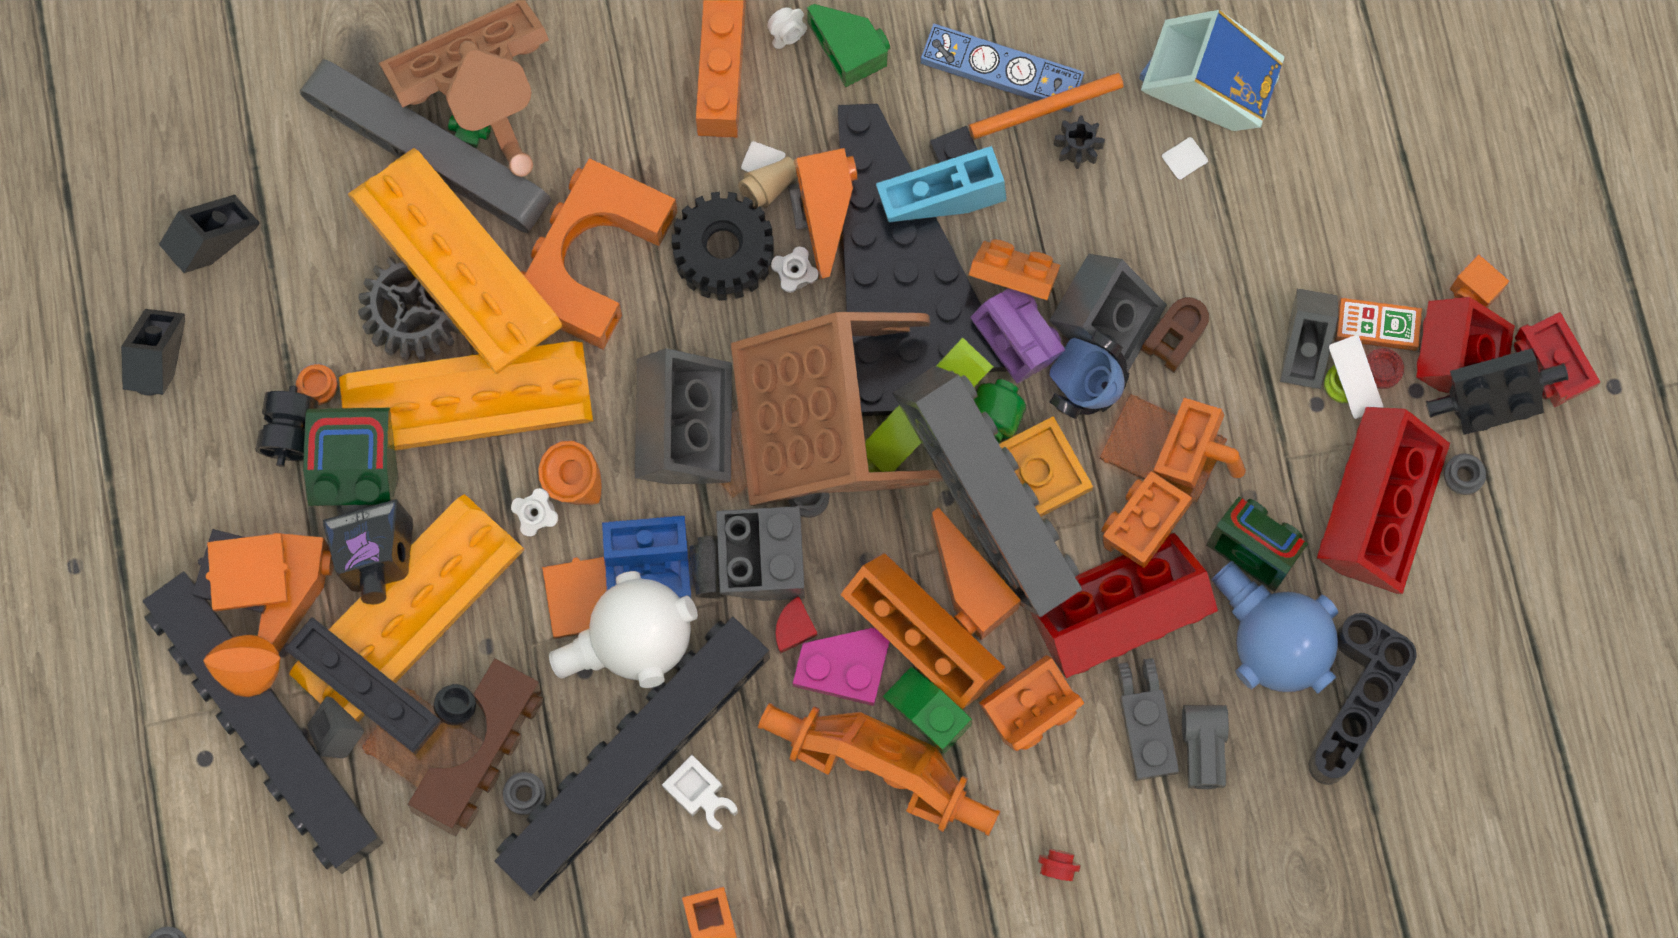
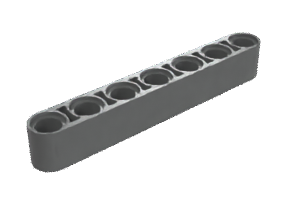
M321 60L299 91L300 95L312 106L398 158L413 148L417 149L451 190L521 232L529 233L551 202L550 196L531 181L514 175L506 166L406 106L402 108L401 104L328 60Z

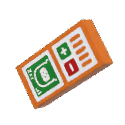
M1341 298L1338 304L1335 341H1341L1358 335L1362 344L1416 351L1419 347L1422 308Z

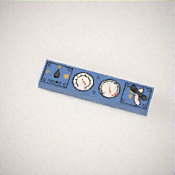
M934 23L920 64L1034 101L1081 85L1084 76L1083 71ZM1073 105L1062 110L1071 112Z

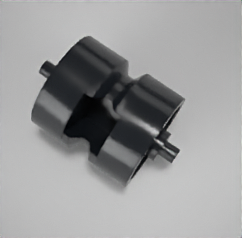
M289 386V391H269L264 396L262 414L264 415V420L269 424L263 425V429L258 431L255 450L261 455L277 459L276 466L279 467L285 466V460L304 461L307 409L318 408V401L310 396L297 393L298 387Z

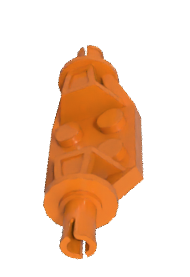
M771 703L767 705L758 728L792 742L791 747L793 749L790 754V761L796 763L799 759L829 775L840 757L853 769L859 771L868 770L883 777V780L894 788L913 791L906 812L938 824L939 831L944 832L949 821L953 823L954 819L985 833L987 836L990 835L1000 811L965 796L967 792L964 791L968 778L962 776L960 781H958L936 747L862 712L818 717L820 709L814 706L808 717L805 716L803 719H800L773 706Z

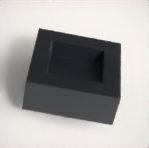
M967 126L932 139L929 143L937 163L978 150Z

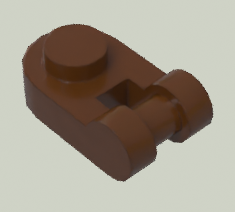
M1184 297L1177 300L1147 338L1141 351L1150 357L1153 354L1166 362L1164 366L1175 373L1203 335L1208 325L1209 312L1206 306L1200 300L1192 297ZM1168 333L1181 340L1175 349L1163 341Z

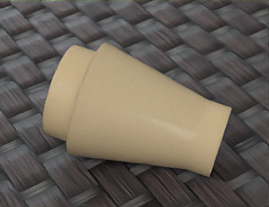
M787 156L780 161L745 173L744 179L738 184L743 198L746 196L753 200V208L755 209L759 206L768 207L797 179L794 161Z

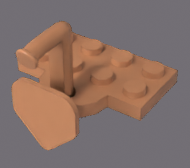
M526 0L511 2L379 63L402 108L409 104H420L426 101L431 94L440 91L446 95L448 105L459 126L470 131L491 126L500 149L509 162L510 171L514 175L523 177L532 171L533 161L529 155L522 151L507 118L523 110L528 105L532 94L523 68L518 62L513 61V57L518 54H529L538 49L540 44L549 41L543 25Z

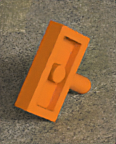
M1183 398L1154 467V473L1163 479L1195 488L1208 457L1224 462L1233 478L1243 477L1246 468L1239 452L1235 448L1214 442L1225 416L1223 410Z

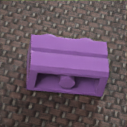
M1008 288L984 302L970 317L1017 384L1048 367L1065 351L1058 332L1053 327L1048 326L1037 310L1036 301L1029 294Z

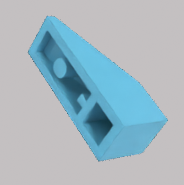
M992 146L876 183L888 222L970 213L1006 201L1005 181Z

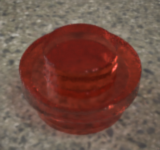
M1379 348L1367 355L1366 358L1377 388L1388 389L1399 383L1404 374V364L1396 352L1386 348Z

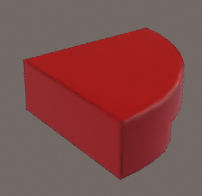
M800 597L793 599L786 605L776 624V643L780 654L817 636V631Z

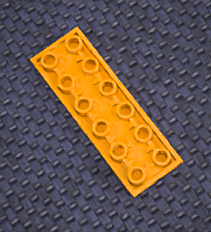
M411 149L383 171L369 178L348 193V197L495 374H498L562 327V323L551 307L417 149Z
M577 341L535 346L498 374H495L480 354L352 372L339 377L342 408L390 407L395 450L593 422L583 343Z
M464 494L458 497L411 545L408 575L403 580L386 584V600L382 603L371 605L363 603L360 597L331 626L329 631L396 684L525 549ZM299 661L294 664L289 675L320 704L326 697H332L357 722L365 716V714Z

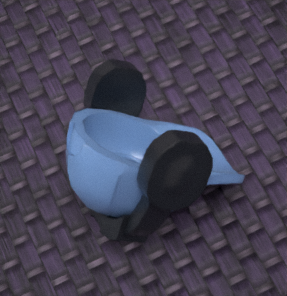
M1096 330L1091 339L1103 348L1073 338L1066 344L1065 351L1057 358L1050 369V377L1066 397L1054 393L1049 403L1055 406L1059 412L1074 419L1079 414L1090 415L1098 411L1105 412L1120 399L1130 373L1127 372L1126 359L1121 353L1124 347L1118 344L1113 337L1099 330Z

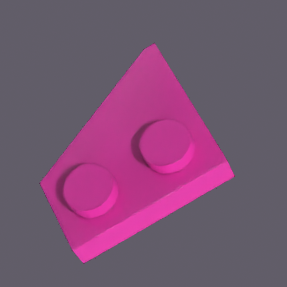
M874 627L803 643L793 680V687L874 706L890 641Z

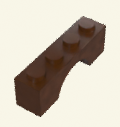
M494 658L473 694L476 704L485 714L487 720V731L482 746L471 759L461 765L451 768L429 767L408 803L413 814L455 837L461 828L467 830L479 810V807L475 805L483 791L489 793L492 790L501 772L497 769V766L505 754L508 756L513 754L522 737V734L518 732L526 718L532 720L543 702V697L539 696L541 688L538 681Z

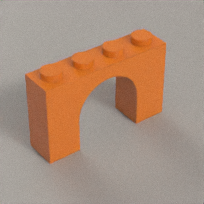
M589 158L583 169L577 168L568 187L571 190L565 203L559 202L554 208L550 218L552 226L545 238L542 236L538 238L531 252L533 261L527 272L521 271V273L555 312L562 323L561 330L604 350L622 317L620 304L579 284L568 274L565 269V257L569 246L581 233L597 226L618 227L660 246L678 212L675 198Z

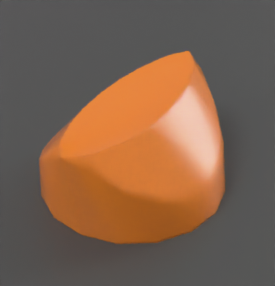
M561 441L551 446L543 454L538 467L539 481L542 488L549 493L551 498L564 503L575 505L598 504L601 498L602 484L598 463L594 455L583 444L575 441Z
M242 635L228 639L212 649L203 660L206 668L217 682L234 695L243 697L260 695L269 689L276 680L280 667V656L275 646L267 639L255 635Z

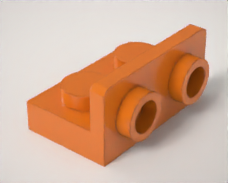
M1150 471L1144 481L1138 479L1134 482L1125 499L1128 502L1120 513L1114 511L1108 517L1101 530L1104 533L1103 543L1105 549L1112 552L1115 548L1143 568L1146 567L1192 504V497Z

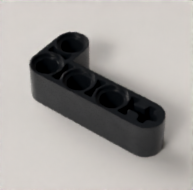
M1355 613L1349 616L1337 631L1339 650L1350 659L1364 666V669L1310 757L1308 763L1310 774L1317 782L1324 785H1332L1339 782L1351 770L1417 658L1413 642L1365 613ZM1350 627H1359L1364 630L1367 635V643H1354L1348 635V629ZM1395 649L1400 652L1403 657V666L1395 667L1390 665L1385 658V650ZM1372 683L1377 685L1382 691V701L1374 702L1369 700L1364 694V684ZM1352 718L1356 720L1361 726V736L1351 737L1347 735L1342 728L1343 719ZM1337 746L1343 748L1344 750L1335 761L1334 765L1336 767L1332 771H1328L1325 768L1327 762L1325 759Z

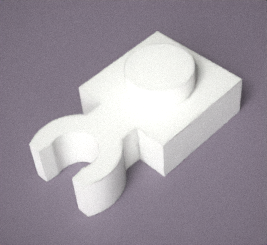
M693 755L662 784V787L692 817L702 808L706 812V820L709 826L715 831L720 832L723 829L722 825L714 818V814L718 809L726 808L734 816L738 813L736 805L730 799L718 798L715 795L723 787L722 784Z

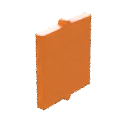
M281 533L207 542L209 572L206 573V579L210 581L213 611L288 602L286 572L289 571V566L284 561Z
M576 557L570 563L542 567L553 638L579 635L580 632L589 629L593 609L601 596L607 591L604 557L582 561Z

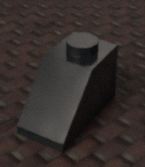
M231 195L178 211L160 241L159 246L183 273H187L212 265L252 233L260 222L236 195Z
M145 309L121 346L123 390L137 391L139 394L146 396L163 395L175 376L185 324L184 313Z

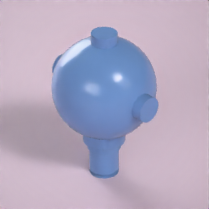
M1233 561L1223 567L1211 579L1215 586L1230 601L1229 604L1234 608L1232 613L1240 621L1236 645L1242 665L1235 672L1248 688L1253 689L1258 684H1261L1266 688L1279 692H1296L1312 687L1319 694L1336 678L1330 671L1338 649L1337 631L1332 619L1339 612L1329 598L1321 595L1314 600L1296 592H1277L1271 594L1263 584L1258 586L1254 581L1252 582Z

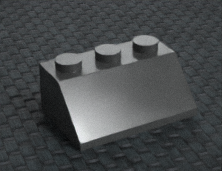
M667 348L637 359L636 479L668 485L731 482V362Z

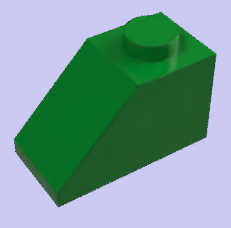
M817 4L807 7V23L845 88L887 67L888 50L891 49L889 41L881 28L875 30L868 18Z
M910 667L882 696L943 755L972 726V719L941 689L913 667Z

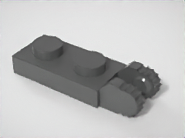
M1143 659L1142 670L1148 692L1137 694L1133 692V677L1128 662L1118 664L1117 670L1122 692L1120 703L1136 781L1178 774L1179 769L1163 689L1159 690V679L1154 659Z

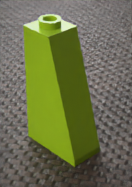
M964 338L936 365V367L947 371H953L960 377L965 375L973 387L993 368ZM900 405L865 441L869 472H894L921 444Z

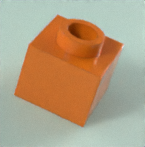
M1478 254L1457 276L1450 290L1454 293V298L1471 297L1488 308L1503 292L1510 281Z

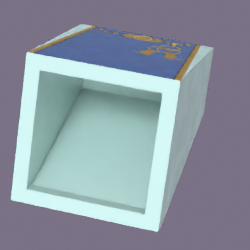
M1221 10L1167 19L1164 22L1141 91L1231 131L1260 128L1266 117L1267 107L1274 87L1279 79L1284 56Z

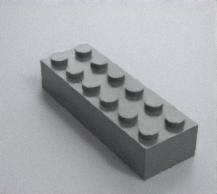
M934 366L894 391L893 395L996 572L1020 598V606L1041 617L1081 591L1082 588L1075 578L1080 574L1076 564L1068 554L1062 555L1055 543L1059 540L1057 531L1047 518L1041 519L1035 508L1039 504L1037 496L1027 483L1021 484L1014 471L1019 469V466L1011 452L1006 447L1001 449L994 435L998 433V429L985 411L982 413L979 411L973 400L977 397V392L965 375L960 377L953 371H947Z

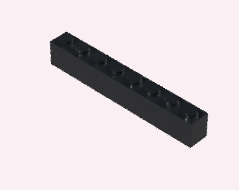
M183 571L143 600V603L150 611L144 618L158 636L166 633L174 644L168 648L169 653L182 669L188 665L197 678L191 683L205 702L213 698L221 710L215 716L227 733L232 735L234 732H237L245 744L239 749L254 769L259 765L262 766L269 776L263 782L277 802L284 798L293 809L288 818L302 836L309 832L318 845L312 851L327 870L334 866L336 870L343 874L381 846L383 841L271 687L260 695L243 697L234 695L225 689L211 675L205 666L204 658L217 645L234 636L218 614L212 610V606L206 599L192 595L195 583Z
M732 616L726 624L722 620L717 622L704 637L707 643L697 653L693 650L689 651L675 667L678 673L668 683L663 682L652 688L646 696V699L649 701L648 704L638 714L634 710L628 713L616 727L619 733L608 744L602 741L589 753L586 759L590 763L579 774L574 771L571 772L559 784L556 790L560 794L549 805L545 802L538 805L528 816L526 821L529 825L519 836L512 833L497 848L496 852L499 856L494 862L534 901L770 659L769 649L736 618Z

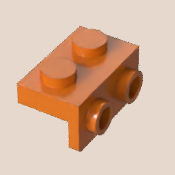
M1045 655L984 698L979 704L1003 742L1015 751H1019L1020 749L1026 750L1035 746L1043 738L1042 734L1054 725H1063L1073 719L1077 714L1076 710L1084 705V701L1080 695L1072 691L1054 660L1050 656Z

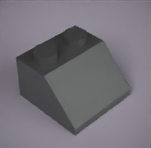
M1088 254L1049 321L1068 340L1077 338L1101 348L1103 347L1091 339L1096 330L1110 335L1118 344L1124 347L1121 353L1126 359L1128 372L1167 304L1123 259Z

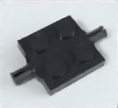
M1531 348L1450 371L1452 386L1449 395L1425 402L1430 418L1454 411L1458 417L1462 433L1466 435L1477 431H1485L1491 427L1509 422L1525 420L1544 413L1542 394L1545 386L1567 381L1569 378L1564 363L1540 370Z

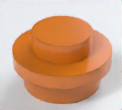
M310 365L304 368L297 377V393L316 399L318 405L325 404L336 394L338 387L337 378L333 371L324 365Z

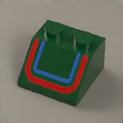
M390 407L307 409L305 416L303 471L308 506L378 505L393 500L399 479Z
M1238 497L1216 525L1206 546L1228 561H1233L1241 570L1275 592L1308 543L1302 540V533L1292 525L1285 522L1280 525L1267 516V509L1260 503L1252 499L1245 501Z

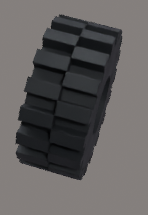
M720 191L712 192V200L705 202L703 196L696 198L695 207L691 209L687 205L682 210V220L676 219L674 224L675 234H672L674 262L677 265V271L681 279L685 277L687 286L693 291L699 288L701 296L710 298L711 293L717 294L718 300H727L726 294L734 293L735 299L744 297L743 290L749 288L753 292L757 289L758 280L761 278L765 281L769 274L768 267L774 258L772 227L770 221L765 220V212L761 207L753 208V200L745 196L743 202H741L737 198V193L728 192V198H720ZM719 231L731 232L739 241L737 252L726 259L714 257L707 249L709 238Z

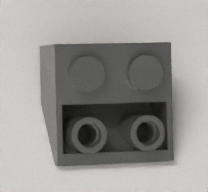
M800 506L716 511L721 595L761 601L790 600L797 597L805 599Z

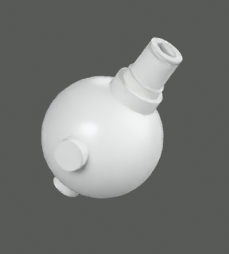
M625 572L616 577L617 585L606 591L596 603L591 614L589 629L580 632L578 638L574 639L572 643L550 652L549 660L551 667L560 679L584 669L597 671L606 667L621 677L639 680V684L643 688H652L662 684L665 681L664 674L671 670L683 657L690 639V621L698 617L697 609L692 599L687 595L679 598L674 591L664 584L649 579H641L638 572Z

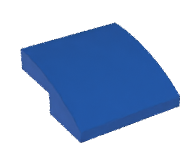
M685 515L602 523L607 591L617 585V576L625 572L635 571L640 573L641 579L657 581L669 587L679 598L686 595L691 598Z

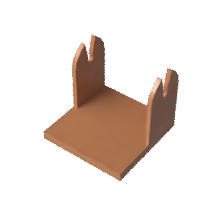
M835 312L731 343L750 506L770 504L814 493L894 490L927 486L929 482L944 481L938 470L868 471L852 336H878L910 332V327L930 326L928 314Z

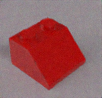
M1471 297L1428 301L1426 318L1423 322L1420 355L1417 359L1416 378L1440 392L1449 393L1452 386L1450 371L1511 354L1515 325Z

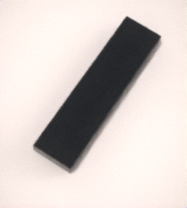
M313 617L309 619L285 648L291 656L414 755L418 753L443 723L437 716Z

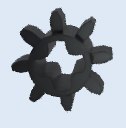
M1080 115L1078 121L1072 124L1064 120L1061 125V131L1064 135L1059 134L1054 138V146L1063 147L1059 161L1062 162L1067 159L1074 163L1075 169H1079L1080 164L1087 160L1095 164L1098 156L1095 150L1103 149L1105 139L1096 137L1099 123L1091 125L1084 121L1083 115ZM1075 138L1082 139L1084 146H1077Z

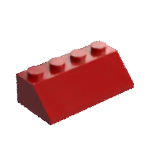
M1366 407L1357 429L1349 460L1345 466L1337 497L1333 503L1324 537L1320 543L1317 559L1341 575L1396 594H1403L1450 442L1407 409Z
M1174 532L1168 535L1145 568L1125 555L1119 556L1076 576L1075 578L1082 588L1081 591L1041 617L1032 612L1031 615L1052 659L1064 676L1068 678L1075 674L1084 673L1091 667L1111 658L1122 656L1129 650L1147 642L1158 640L1166 634L1188 624L1199 622L1204 617L1217 612L1218 609L1207 571Z

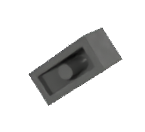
M1297 288L1288 325L1280 382L1321 389L1330 353L1329 346L1332 344L1338 320L1337 295Z

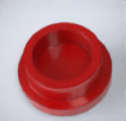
M1049 849L1048 856L1039 855L1038 862L1042 864L1040 874L1065 881H1073L1075 872H1080L1081 865L1073 862L1074 854L1056 849Z

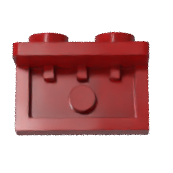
M1561 312L1532 326L1526 324L1519 328L1514 337L1516 340L1514 342L1516 353L1532 348L1540 370L1561 365L1562 363L1566 366L1569 380L1546 385L1542 394L1543 399H1550L1554 408L1600 384L1598 376Z

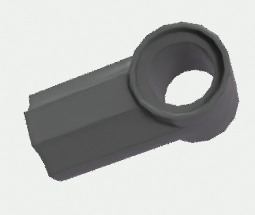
M1183 705L1182 736L1183 742L1187 743L1188 788L1216 789L1226 786L1225 743H1227L1229 731L1227 705Z

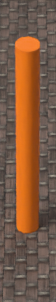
M1115 73L969 124L970 134L973 140L1110 93L1123 88V80L1119 73Z

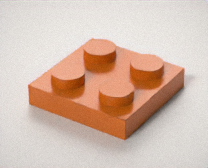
M993 239L991 243L983 241L973 259L969 276L1048 300L1061 265L1053 263V258L1044 253L1030 252L1028 255L1015 251L1014 246L1006 241Z

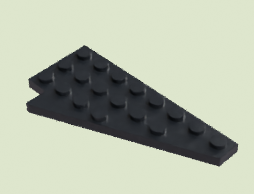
M878 103L838 105L839 149L845 148L846 157L853 156L858 177L857 180L851 181L853 190L843 224L847 312L925 313L930 317V326L910 327V332L878 336H852L862 416L890 415L899 406L893 392L936 366L962 338L993 366L989 372L1008 371L970 318L981 306V303L937 218L929 217L888 222L876 183L913 171Z

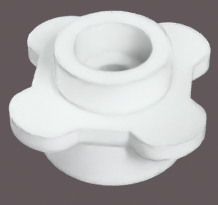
M782 8L769 19L767 28L774 36L772 45L776 49L783 48L786 44L795 43L806 32L807 26L802 21L804 13L801 9Z
M796 247L791 254L784 257L776 256L771 262V268L779 274L781 288L785 292L792 293L796 289L803 288L808 283H814L818 278V270L811 266L808 260L809 252L804 247ZM794 266L799 269L796 273L791 271V268Z
M535 489L531 496L524 499L516 498L511 504L512 512L518 515L521 522L520 531L525 536H534L538 529L546 526L553 527L558 522V514L554 509L553 503L549 500V493L545 489ZM532 509L538 510L537 516L532 515Z

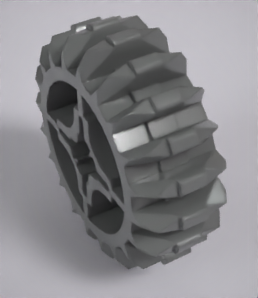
M390 256L387 259L388 269L384 270L379 266H375L373 271L378 279L365 278L364 285L370 292L360 293L358 298L360 303L365 305L358 310L360 318L366 320L362 327L366 334H373L371 339L376 347L385 344V352L390 356L395 354L400 348L401 358L406 361L411 356L412 351H416L419 360H424L426 356L425 349L431 348L435 355H439L441 349L438 344L441 341L446 345L453 346L454 339L450 332L461 333L444 311L437 310L435 304L430 302L431 295L403 262L396 264L395 259ZM415 279V281L407 287L397 286L405 281ZM385 299L391 302L393 308L397 309L394 317L396 323L393 328L388 326L382 318ZM418 301L421 303L420 308L415 306ZM408 304L414 305L410 311L406 307ZM419 325H431L423 331L412 333Z

